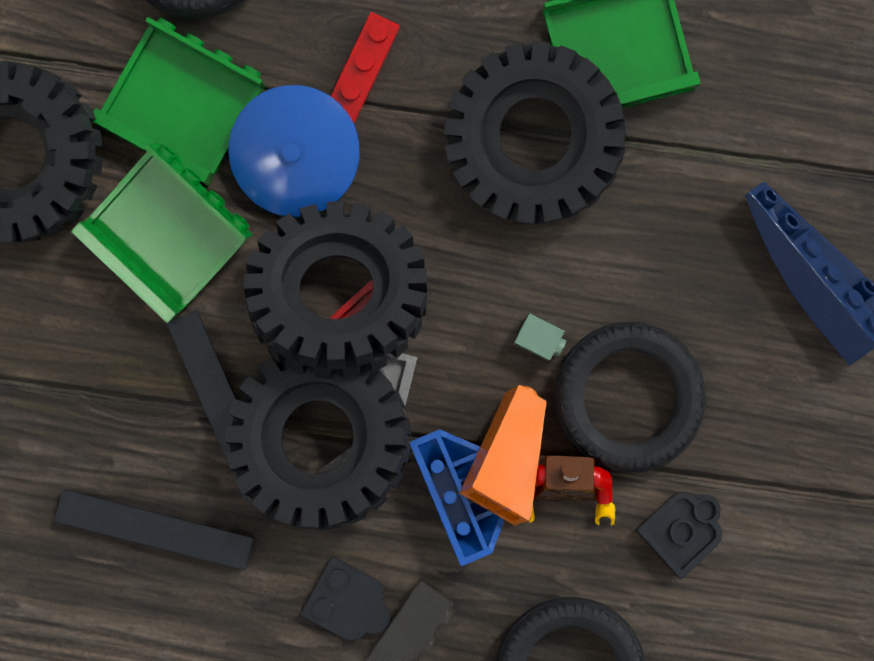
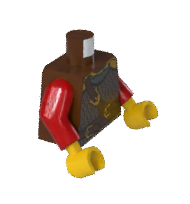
M546 456L538 463L534 499L597 501L595 523L600 525V518L608 517L611 519V525H614L615 505L611 503L613 501L612 477L607 470L596 467L594 458ZM533 506L529 523L533 522V520L535 519Z

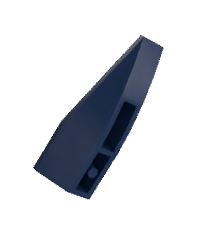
M765 182L750 190L745 197L767 250L785 283L809 318L849 366L874 349V283L866 278L854 264Z

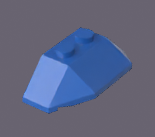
M440 429L409 442L460 566L492 554L505 520L460 494V490L480 446Z

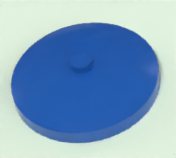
M286 85L275 87L259 94L243 108L230 134L229 160L238 185L255 204L278 215L286 216L290 213L292 217H301L300 208L316 204L320 212L327 209V202L338 201L346 193L359 167L360 141L352 118L337 100L327 93L312 87Z

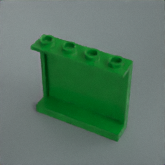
M548 0V2L543 4L542 13L551 45L556 47L562 45L575 50L580 56L587 57L610 81L618 94L623 108L693 91L701 84L698 72H693L674 0Z
M147 17L145 21L149 25L101 111L95 108L93 113L96 120L92 122L144 152H147L145 148L151 144L158 143L159 145L164 144L177 155L175 160L184 169L186 167L192 169L201 178L200 183L209 187L229 152L230 134L238 115L265 88L264 82L260 79L261 73L248 65H244L241 69L232 64L233 58L221 50L216 49L212 53L203 48L205 43L189 33H187L186 37H183L174 32L176 27L162 18H159L156 22Z
M156 143L145 148L147 150L146 154L88 219L79 222L71 232L164 321L169 323L182 313L253 234L248 230L250 226L243 217L237 213L232 215L224 207L225 201L213 190L208 192L200 184L201 178L197 173L188 167L184 169L175 160L177 155L168 146Z

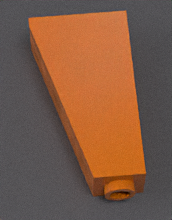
M517 385L505 393L460 490L461 495L514 526L529 521L532 514L546 401L537 396L538 394L534 389Z

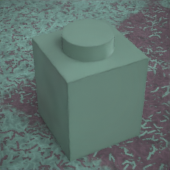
M529 313L513 344L546 361H550L552 356L558 358L566 344V340L562 338L565 331Z

